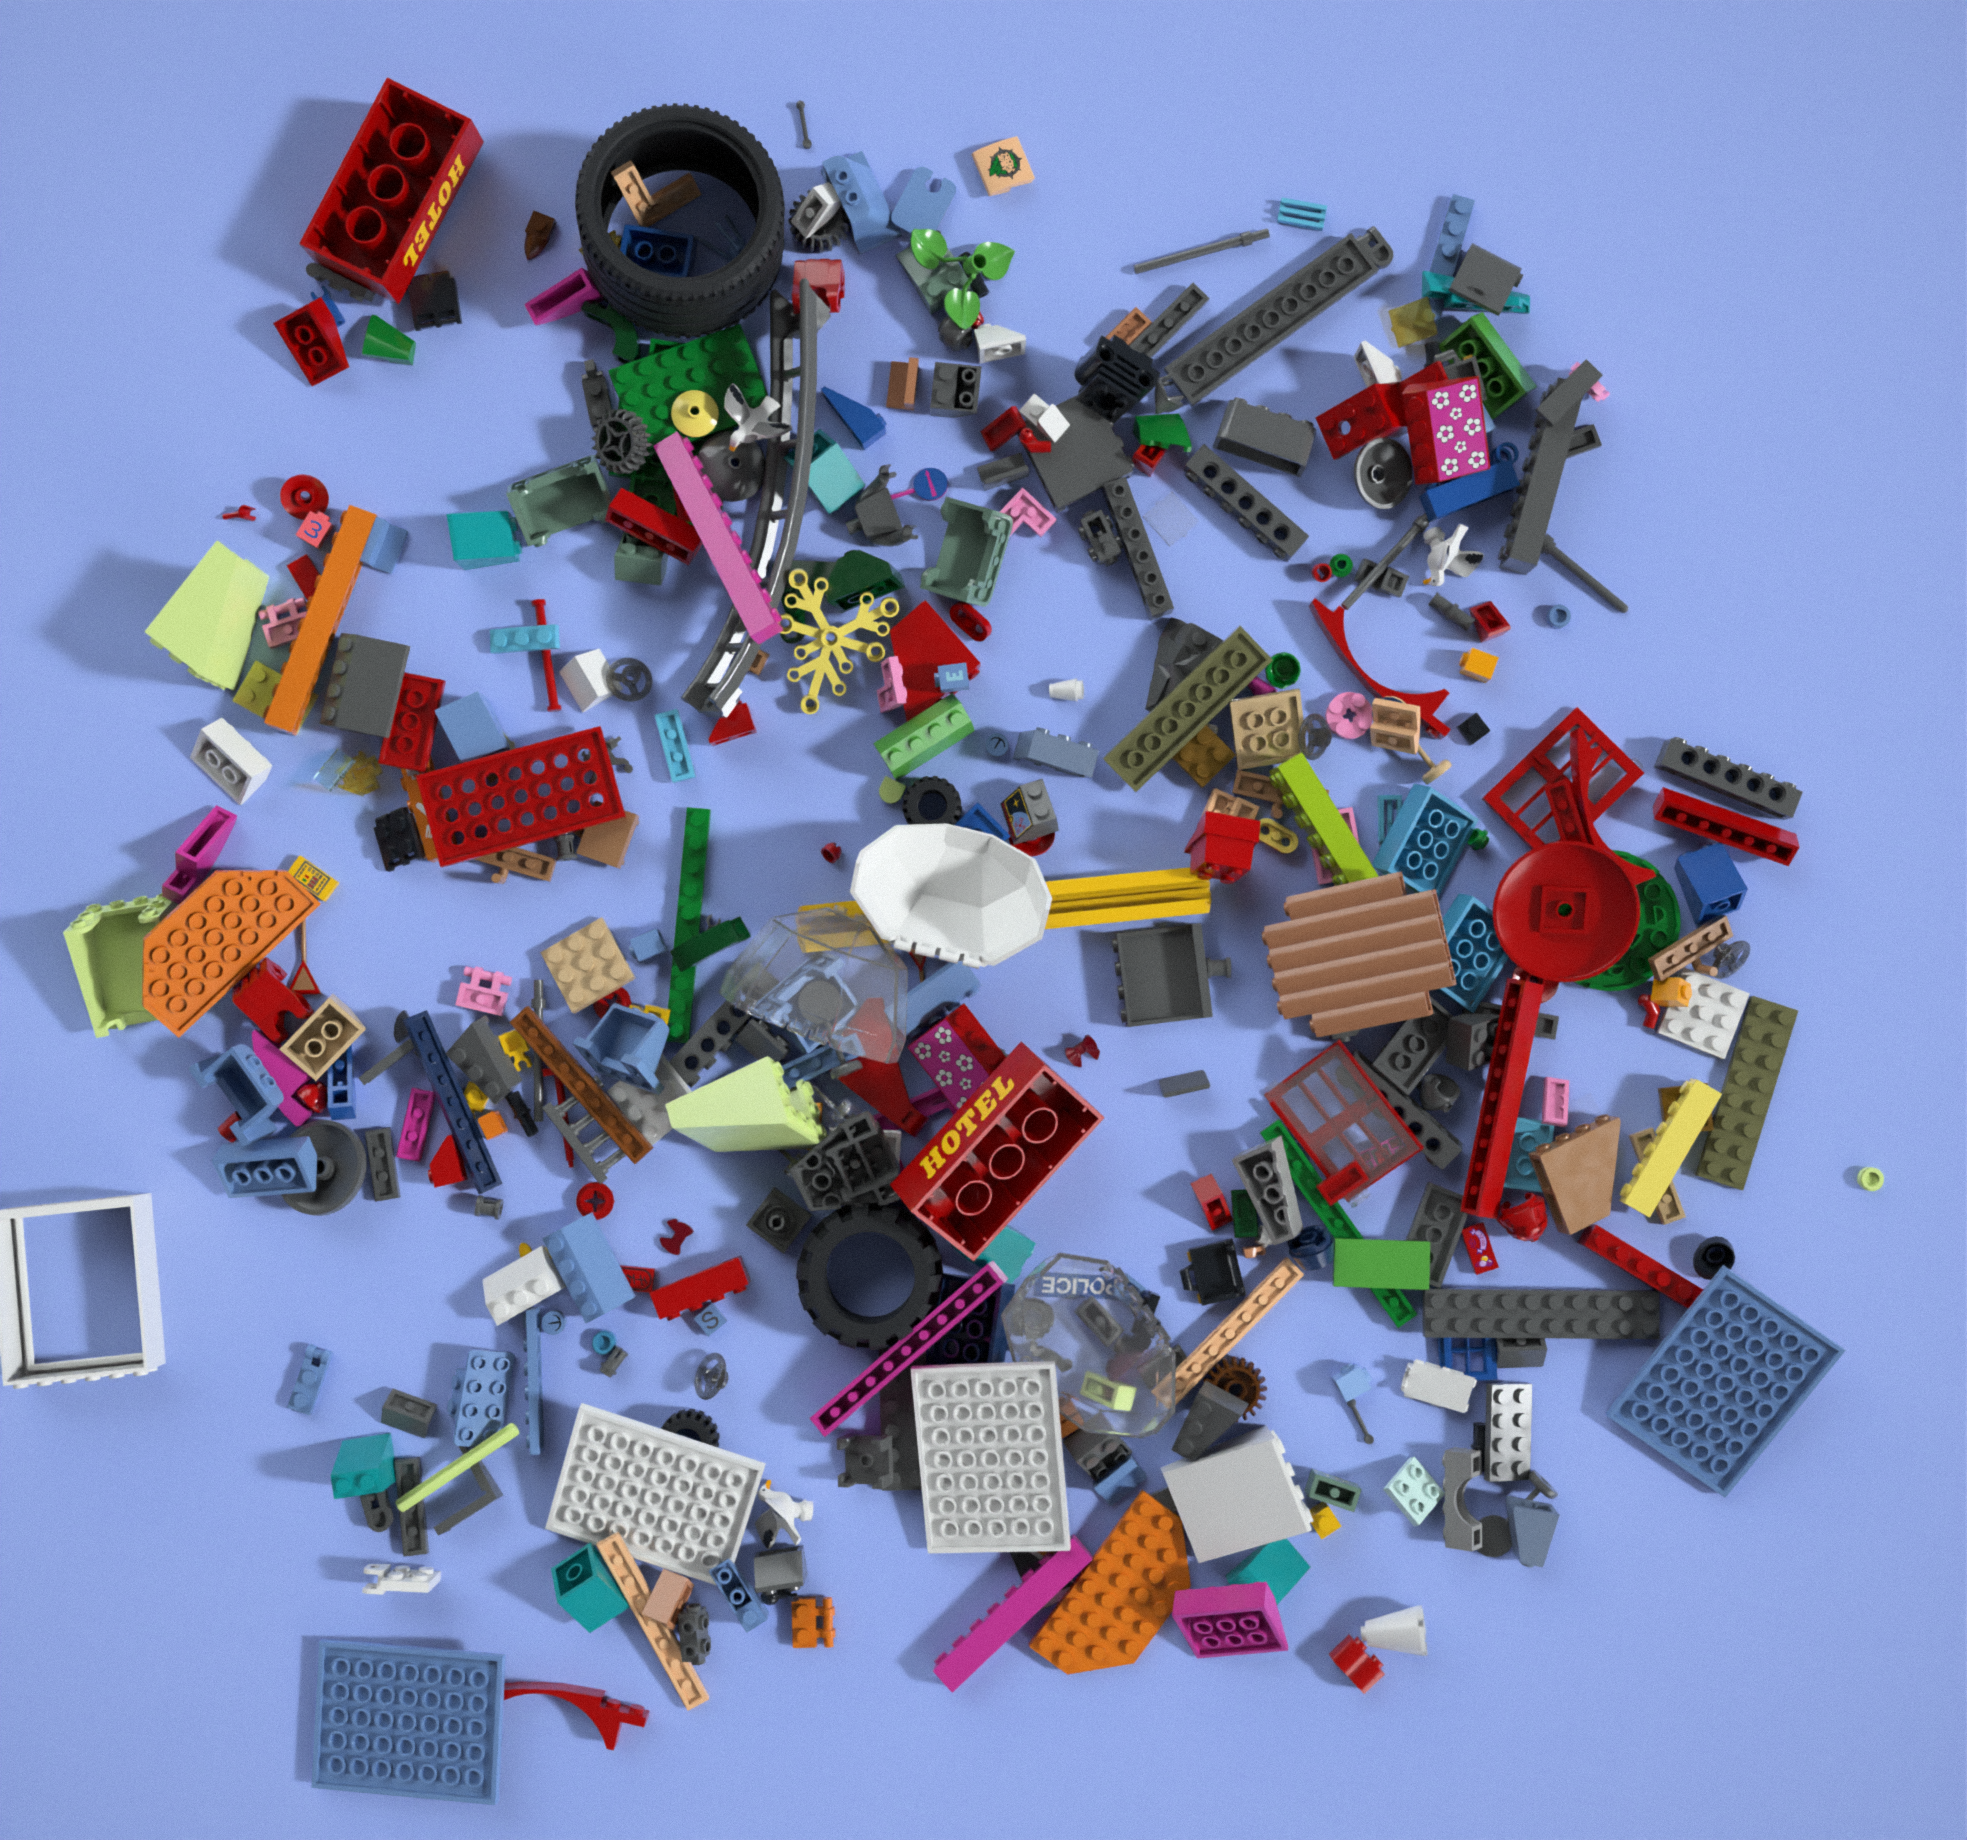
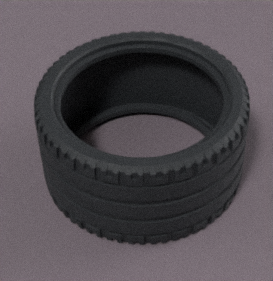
M673 103L670 106L662 104L661 107L654 105L651 106V109L643 108L641 112H632L631 116H624L622 121H616L613 127H608L605 130V134L598 137V141L592 145V151H588L586 159L582 163V170L579 171L576 184L575 210L584 260L594 284L597 285V290L604 300L609 302L611 308L616 310L620 316L624 315L627 321L635 323L638 327H644L646 331H653L658 335L663 333L667 337L671 335L675 336V338H680V336H686V338L696 336L698 338L701 335L706 334L707 336L724 328L727 329L734 324L737 325L741 319L745 320L749 314L755 311L756 306L759 307L762 304V301L767 298L769 291L772 290L780 270L784 249L785 206L782 185L773 160L769 158V154L763 148L762 143L756 141L754 134L749 133L746 127L739 126V122L731 120L729 116H722L719 111L715 110L713 112L707 107L702 109L699 108V105L692 107L683 103V106L678 105V103ZM631 160L642 180L662 172L676 170L695 171L710 175L730 186L745 201L755 219V230L749 242L737 257L722 268L711 273L680 278L648 271L626 257L615 245L608 233L612 213L623 197L611 172Z

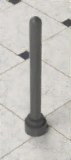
M1548 533L1545 535L1541 554L1545 553L1546 555L1550 554L1621 613L1628 611V606L1559 550L1553 537Z

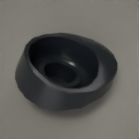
M1719 1236L1707 1238L1700 1243L1693 1257L1695 1272L1707 1280H1712L1723 1265L1731 1269L1735 1263V1253L1732 1244L1727 1239Z

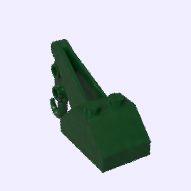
M850 550L843 557L838 558L836 562L793 560L790 572L796 568L803 569L808 575L807 585L812 590H815L814 582L817 578H826L829 585L824 594L828 603L841 613L860 606V595L865 591L871 592L875 600L905 587L901 574L889 562L861 550ZM796 574L794 579L800 582L803 580V576ZM788 575L781 597L783 608L786 614L793 617L794 621L805 624L806 610L796 607L789 608L785 605L784 600L788 593H795L799 598L803 599L800 590L790 585ZM819 581L817 587L823 589L826 587V583ZM865 595L862 600L868 603L871 601V597ZM790 596L787 601L789 604H795L796 598ZM797 632L794 637L789 638L785 634L780 633L782 640L789 644H796L805 636Z

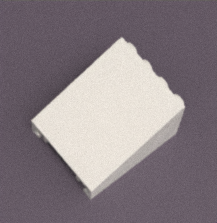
M1266 1425L1206 1449L1193 1462L1183 1458L1161 1467L1198 1563L1312 1531L1310 1522H1313V1518L1308 1507L1302 1501L1304 1496L1300 1486H1294L1291 1478L1295 1476L1290 1462L1285 1463L1282 1456L1283 1453H1286L1284 1446L1274 1430L1270 1431Z

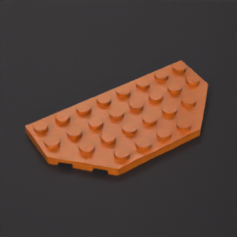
M216 870L143 937V1007L179 1038L321 903L287 870Z
M1142 1489L1095 1552L1093 1560L1084 1567L1028 1643L1029 1647L1067 1675L1134 1664L1172 1613L1175 1591L1186 1590L1191 1587L1180 1516Z

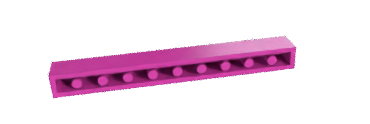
M675 432L653 447L750 637L757 644H761L783 631L780 624L782 617L776 608L772 609L769 603L772 601V598L765 588H761L759 583L762 582V579L756 569L752 570L750 566L752 559L747 551H742L740 536L730 528V525L733 523L728 514L722 512L720 507L723 503L716 493H712L710 488L713 487V484L707 474L703 475L701 469L704 467L697 455L693 456L691 452L694 450L692 443L687 437L683 438L678 432Z
M994 1261L988 1263L913 1328V1332L901 1341L899 1340L811 1416L810 1420L822 1435L826 1437L1004 1284L1008 1277Z

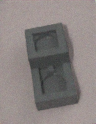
M1366 558L1362 559L1353 581L1361 583L1375 568L1377 563ZM1387 567L1369 588L1401 598L1409 576L1391 567Z

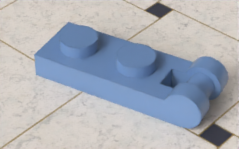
M309 1344L287 1408L307 1415L312 1414L329 1368L333 1351L327 1349L323 1351L318 1349V1346ZM314 1358L320 1360V1365L313 1363Z

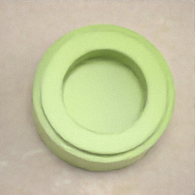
M1865 1167L1859 1171L1857 1182L1864 1190L1876 1191L1882 1187L1884 1176L1877 1168Z

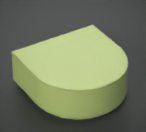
M885 776L879 788V795L884 802L894 804L902 798L907 786Z

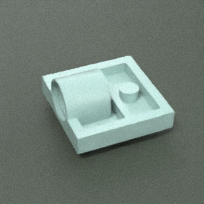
M1415 1456L1409 1458L1383 1488L1413 1526L1420 1525L1445 1494Z

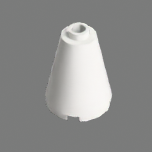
M1422 1605L1365 1621V1626H1361L1362 1641H1367V1646L1420 1656L1428 1655Z

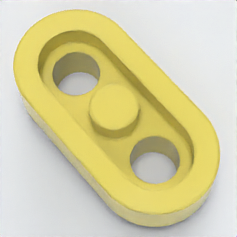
M1269 818L1259 820L1261 821L1260 842L1282 854L1291 853L1297 848L1298 837L1293 831ZM1264 826L1269 829L1267 835L1261 833V828ZM1283 838L1289 840L1288 846L1282 845L1281 840Z

